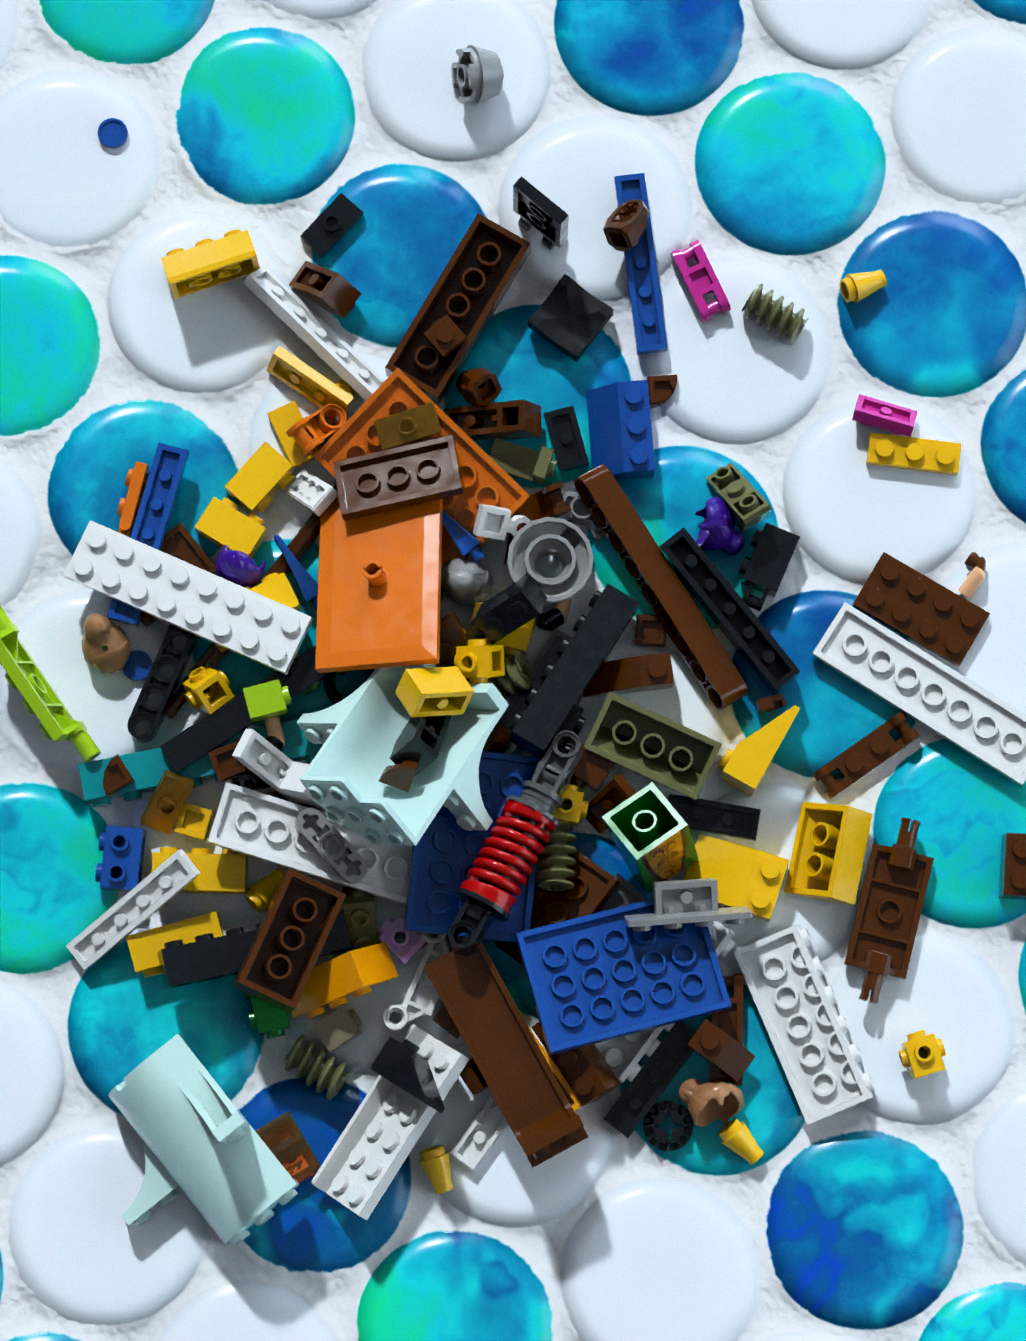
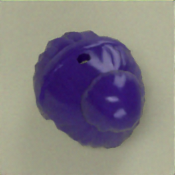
M717 496L709 498L705 503L706 506L695 513L696 516L704 517V524L699 527L700 531L696 543L702 550L720 549L728 555H736L744 547L745 537L741 531L735 529L732 513L726 507L725 502Z
M224 545L216 562V575L242 587H255L262 579L266 566L265 561L263 560L262 565L257 567L254 560L246 553L237 550H227L228 546Z

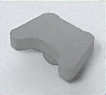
M573 491L564 492L562 495L565 505L569 504L572 511L557 518L585 525L590 529L595 540H602L604 534L579 494Z

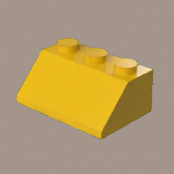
M240 229L229 231L224 234V238L215 241L212 239L201 240L195 244V247L187 250L183 248L173 249L167 252L165 257L161 258L174 299L247 276L260 268L248 230L241 232Z
M802 802L785 893L832 903L855 905L872 814L846 805Z

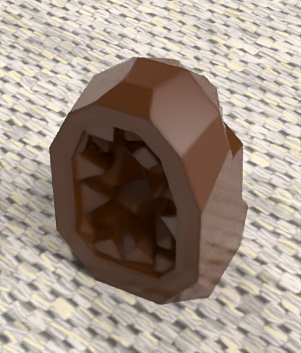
M632 199L619 205L605 223L603 231L607 242L617 251L630 252L638 244L639 238L647 226L646 221L649 211L642 200Z
M486 368L462 371L456 382V388L465 401L475 407L487 406L498 397L502 390L497 376Z

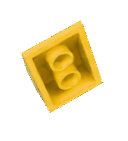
M794 705L738 743L734 751L728 748L718 766V769L722 770L719 779L752 796L800 707Z
M699 834L695 844L698 860L688 866L684 880L716 878L718 906L724 908L747 906L752 911L753 918L768 922L771 918L789 860L761 850Z

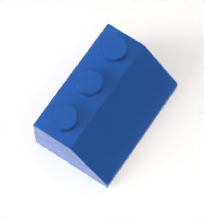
M648 380L616 382L586 391L592 469L603 464L610 470L616 480L654 477L655 461Z

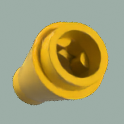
M880 269L872 272L846 274L845 278L840 280L839 286L846 302L853 301L857 303L880 288L886 287L887 280L884 272Z
M276 868L269 875L247 887L248 892L244 897L257 912L262 913L265 909L267 910L284 873L281 869Z
M734 1118L718 1134L722 1139L721 1143L745 1159L750 1165L758 1161L764 1154V1151L759 1147L744 1121L740 1122L737 1118Z
M437 1145L420 1151L421 1159L419 1163L431 1182L435 1194L453 1189L449 1152L445 1151L444 1146Z

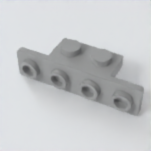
M703 878L653 882L654 913L624 915V922L628 927H632L633 931H649L651 926L664 925L665 929H679L683 927L682 923H695V926L698 927L714 925L713 921L726 920V924H742L745 922L744 919L753 918V914L747 906L718 908L717 879Z

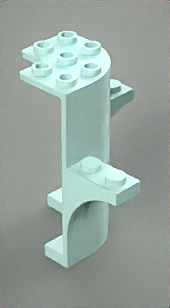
M425 664L377 668L358 689L340 702L326 709L301 715L297 724L303 730L305 738L313 744H323V746L299 780L307 789L308 795L316 800L325 810L324 813L329 820L343 824L350 830L364 836L368 842L374 845L384 843L395 846H416L442 805L450 810L461 828L468 831H487L493 821L485 809L480 793V758L488 736L509 706L493 683H469L474 693L464 714L452 715L438 758L413 778L409 792H405L379 782L384 769L389 765H395L390 759L396 740L411 718L395 694V691L405 669L436 667V665Z
M176 1034L124 1077V1081L115 1086L108 1095L136 1131L145 1156V1174L141 1189L133 1204L121 1216L129 1226H132L134 1223L141 1226L154 1215L151 1210L160 1202L163 1206H166L179 1195L176 1189L180 1187L224 1244L232 1243L233 1246H236L250 1235L247 1230L254 1223L256 1226H261L275 1214L272 1209L278 1202L281 1205H285L298 1194L295 1188L300 1184L291 1177L187 1046L188 1044L179 1034Z

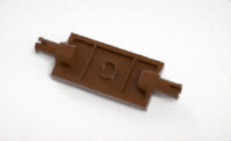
M901 818L897 842L892 847L872 844L844 965L863 969L865 976L858 999L868 1001L871 989L869 1002L874 1004L879 1002L878 999L884 977L888 975L906 979L934 858L916 853L917 850L914 847L921 822L913 820L908 832L911 820L909 818Z

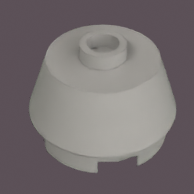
M473 45L457 49L456 54L459 58L458 62L452 63L451 73L453 88H459L462 95L459 96L458 101L462 104L470 103L476 106L499 95L502 89L504 71L498 54Z

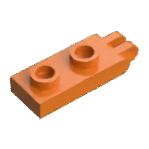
M137 461L135 462L134 469L129 468L127 472L125 486L129 487L126 499H120L117 515L121 516L118 532L128 537H131L150 473L148 464Z

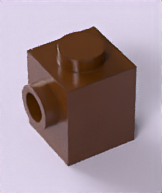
M583 743L581 746L583 751L582 758L575 768L570 782L582 790L587 786L597 793L614 768V763L584 749Z

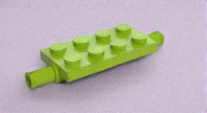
M0 605V663L7 672L5 674L6 680L14 689L18 688L24 697L22 702L25 708L31 714H35L40 720V729L48 739H53V741H71L85 762L93 760L101 754V751L86 731L87 728L84 723L72 718L18 639L19 628L15 623H12Z

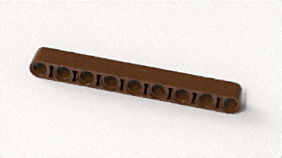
M600 464L574 480L576 491L712 704L717 709L723 710L747 695L748 689L744 679L610 470L605 465Z

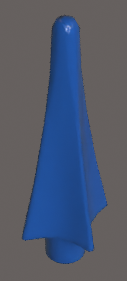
M442 510V524L454 540L463 557L466 556L467 558L470 555L476 563L481 561L486 556L479 548L482 542Z
M274 535V541L291 570L305 602L310 600L314 608L317 609L318 583L295 558L280 535Z

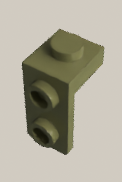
M499 438L494 440L489 455L509 475L543 486L547 476L553 477L558 461L553 459V449L542 446L539 452Z
M343 887V893L346 894L343 901L344 917L352 946L348 949V952L379 944L375 895Z

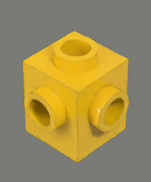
M468 639V645L456 647L454 665L459 668L465 678H469V683H488V678L505 675L504 644L486 645V639Z
M207 665L193 670L188 676L189 679L182 683L187 690L185 698L195 710L199 708L210 715L235 697L228 686L230 681L220 669L215 670Z
M568 784L566 790L560 796L563 799V803L571 805V809L563 810L561 807L556 808L553 816L559 823L578 826L579 819L586 820L589 801L583 800L584 792H579V787L576 785Z
M925 1030L906 1035L908 1041L901 1043L902 1050H899L898 1054L902 1067L904 1069L909 1068L912 1079L945 1070L942 1057L946 1056V1052L941 1038L936 1039L934 1033L926 1035ZM919 1048L926 1052L924 1059L918 1054Z

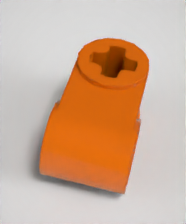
M327 404L310 416L299 420L286 434L295 439L303 450L302 455L306 458L319 450L346 422V413L339 405ZM325 419L330 420L334 426L329 425Z

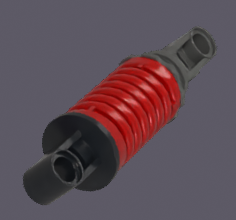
M565 730L556 734L546 754L538 763L531 781H524L521 795L519 797L514 795L507 796L506 803L501 811L502 816L497 818L495 822L496 827L491 829L490 837L486 838L484 842L485 847L481 848L478 853L479 858L474 860L473 868L468 871V880L463 881L460 887L456 889L455 895L464 904L448 931V939L457 954L469 956L475 953L493 919L503 922L508 921L510 908L516 903L514 896L520 895L521 888L519 886H524L527 882V878L524 875H531L532 867L530 865H536L538 862L536 855H541L544 851V847L541 844L548 843L550 840L549 832H553L559 827L560 823L553 815L556 808H560L563 803V799L560 796L566 790L583 754L579 737L574 732ZM571 743L576 747L571 753L564 754L559 751L562 745ZM463 932L472 934V938L467 944H458L456 942L459 934Z

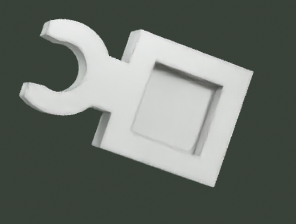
M479 504L473 534L505 541L507 532L515 537L517 526L520 523L528 524L531 520L524 515H515L510 518L512 511L507 508Z

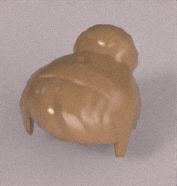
M98 613L90 614L84 622V634L81 641L85 661L89 667L98 669L101 673H115L124 669L131 654V644L125 632L120 626L110 621L104 615ZM103 646H107L108 649H107V650H103L102 647H103Z
M691 1078L684 1081L678 1091L679 1099L685 1105H688L690 1116L695 1125L699 1127H704L717 1119L721 1120L724 1126H728L729 1118L736 1115L744 1107L742 1090L735 1085L723 1081H710L701 1084L698 1079Z

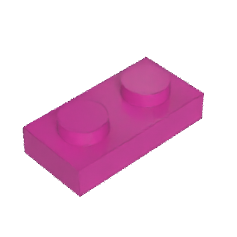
M859 394L852 420L858 421L865 426H875L889 430L896 435L911 437L917 411Z

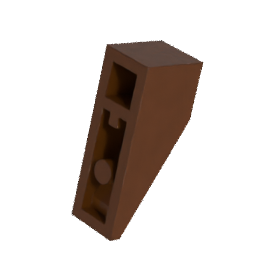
M524 399L489 403L487 406L475 407L472 405L444 409V412L472 440L541 437V406Z
M670 652L604 662L588 686L583 698L608 695L609 692L622 694L672 688L674 680Z

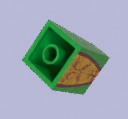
M653 782L602 816V820L631 874L648 894L653 891V882L668 881L698 860L688 824Z

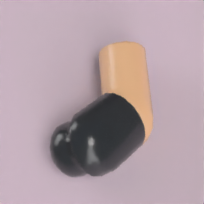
M571 599L555 603V608L538 615L535 620L536 626L545 631H553L555 628L565 624L569 616Z
M279 716L264 720L268 733L266 740L281 751L285 746V737Z

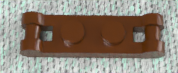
M903 711L894 715L812 774L817 782L821 780L827 789L825 793L830 799L920 736L916 729H911L905 721L907 717ZM894 728H896L902 736L896 742L888 733ZM836 769L843 776V779L839 782H836L831 775V772Z
M733 973V976H723L726 988L733 989V997H729L732 1006L730 1009L712 1013L711 1023L743 1046V974ZM711 1064L710 1081H723L732 1083L735 1086H742L743 1075L736 1082Z

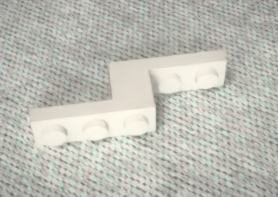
M245 729L232 756L290 802L314 806L321 812H325L321 805L308 795L307 789L299 780L310 764L292 761L255 730Z

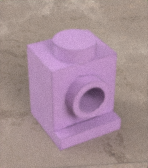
M400 916L396 920L390 917L379 928L378 931L382 935L378 939L381 943L386 942L388 950L406 966L427 945V941L417 932L404 931L405 920ZM399 932L406 935V940L402 944L394 941V936Z

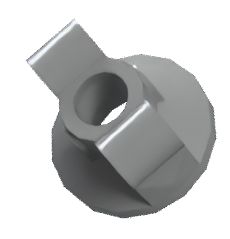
M544 517L530 521L517 531L509 545L507 565L512 584L529 574L546 595L547 600L545 603L554 604L569 600L583 590L592 574L594 556L589 539L578 526L562 518ZM549 554L559 557L563 563V572L554 578H545L540 575L536 570V566L541 557Z

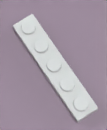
M182 849L177 850L69 942L66 947L84 970L89 969L201 874Z

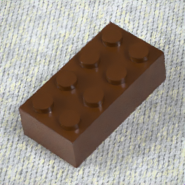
M291 868L286 870L281 877L232 987L288 1013L295 1010L346 894Z

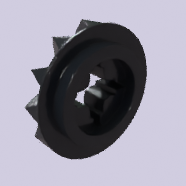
M248 774L231 779L232 784L254 791L271 787L256 774Z
M662 1101L652 1106L645 1115L643 1122L644 1134L649 1143L663 1151H674L682 1148L690 1140L694 1126L689 1111L682 1104L674 1101ZM667 1112H670L672 1122L682 1124V1127L672 1130L670 1140H667L664 1129L655 1127V1125L665 1122Z

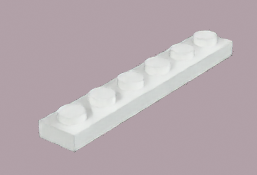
M266 265L247 276L243 283L252 293L290 327L296 336L302 339L320 359L324 360L342 380L346 381L364 401L385 381Z

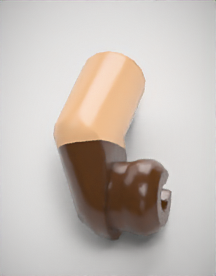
M971 552L965 561V565L972 569V571L958 589L961 594L969 599L985 578L987 562L983 556L980 557L976 552Z

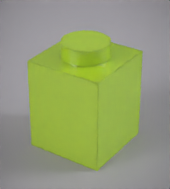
M279 679L243 688L252 723L287 714V705L292 704L288 686L282 687Z

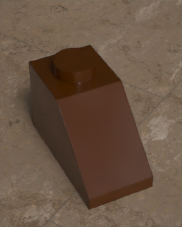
M308 261L304 262L289 284L291 288L327 312L345 318L348 312L354 308L355 302L361 295L339 273Z
M707 1019L703 1020L686 1045L687 1048L736 1082L739 1081L755 1058L739 1042Z

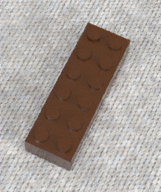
M478 213L385 366L386 376L389 377L399 368L436 405H439L531 253V243ZM447 314L467 336V340L443 359L427 341L423 333Z

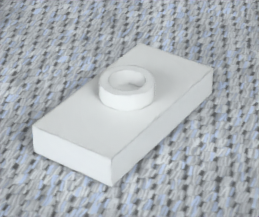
M302 469L284 489V492L291 499L317 516H320L338 496V492L332 486L305 469Z

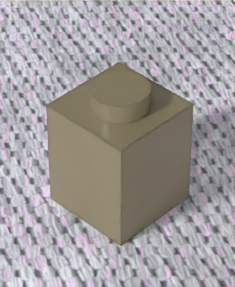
M343 1005L312 1026L327 1050L332 1053L360 1035L362 1032L359 1026L363 1022L354 1008L348 1011Z

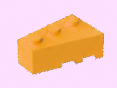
M386 942L349 951L314 967L296 1009L291 1011L293 1018L306 1015L308 1020L324 1014V1008L327 1006L334 1009L348 1003L347 998L353 996L356 999L372 992L371 988L399 977Z

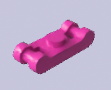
M696 240L689 244L690 247L681 251L676 249L670 252V255L696 306L702 322H705L712 318L711 315L720 311L723 314L731 310V307L699 240ZM695 258L698 264L689 268L686 261ZM713 293L715 301L706 304L703 297Z

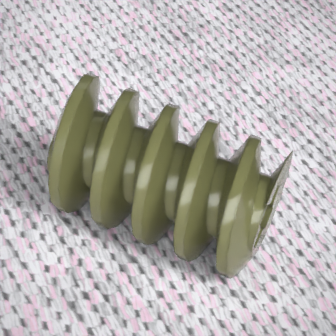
M758 284L742 311L747 309L746 319L750 320L757 315L756 325L758 326L768 321L766 331L771 333L774 329L778 328L777 338L781 339L786 334H789L787 344L792 345L809 320V317L806 320L803 319L805 309L801 308L798 312L794 313V302L784 307L783 295L774 301L772 300L774 290L770 289L767 293L763 294L764 284Z
M518 651L514 653L516 661L509 655L505 656L504 676L488 678V683H493L505 700L511 694L517 695L522 690H528L532 687L533 675L531 667L525 656Z
M560 823L555 831L549 832V842L541 844L544 847V851L541 855H537L539 861L536 865L538 873L535 879L539 888L554 892L574 889L575 884L566 880L575 877V871L567 868L576 864L574 858L567 857V855L576 854L577 848L568 845L577 842V836L569 833L573 830L572 825Z
M302 1034L284 1059L287 1060L285 1070L289 1072L297 1067L296 1078L299 1079L307 1074L305 1084L310 1086L317 1081L315 1091L320 1093L327 1088L326 1099L331 1100L339 1093L353 1071L345 1075V1063L335 1068V1056L325 1061V1049L314 1053L315 1042L312 1041L304 1046L305 1035Z

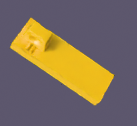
M281 346L274 351L266 370L319 408L327 404H336L343 408L347 415L355 392L350 385L343 380L334 384Z

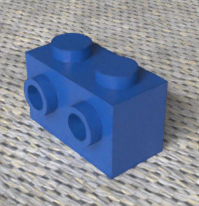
M106 825L105 833H100L99 851H103L102 864L97 863L95 881L100 882L101 889L129 892L141 882L146 831L143 828Z

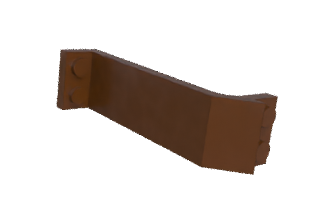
M482 941L477 951L469 956L459 955L453 950L423 966L531 1166L535 1167L588 1138L579 1115L571 1107Z

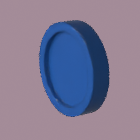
M106 119L98 127L99 141L107 148H119L127 141V127L119 119Z
M131 651L126 666L122 671L132 681L145 680L152 667V660L143 651Z

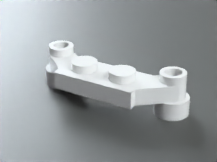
M421 933L422 937L427 941V948L403 1003L391 1005L384 1011L383 1021L389 1029L400 1030L407 1023L425 1014L430 1017L432 1016L439 1000V995L423 966L449 953L445 940L446 935H438L432 938L428 933ZM393 1013H400L402 1015V1020L398 1024L390 1021Z

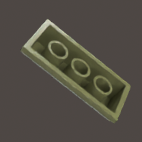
M609 692L583 748L696 800L722 743Z

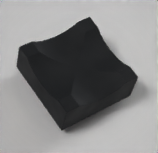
M564 274L547 299L528 320V327L577 362L613 316L614 309L588 293L572 278Z

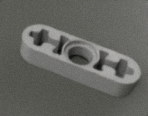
M315 808L302 810L295 820L297 832L344 882L354 884L361 881L367 873V863L364 858L319 810ZM305 815L308 818L316 817L315 826L320 832L324 826L329 830L317 842L313 840L317 833L311 827L307 830L303 828L305 820L302 817ZM328 837L337 839L340 844L339 852L334 855L327 854L323 850L322 843ZM345 850H347L350 854L345 859L350 864L357 862L360 865L357 869L359 876L355 874L348 876L345 873L348 869L347 865L343 861L337 865L334 860L342 856Z

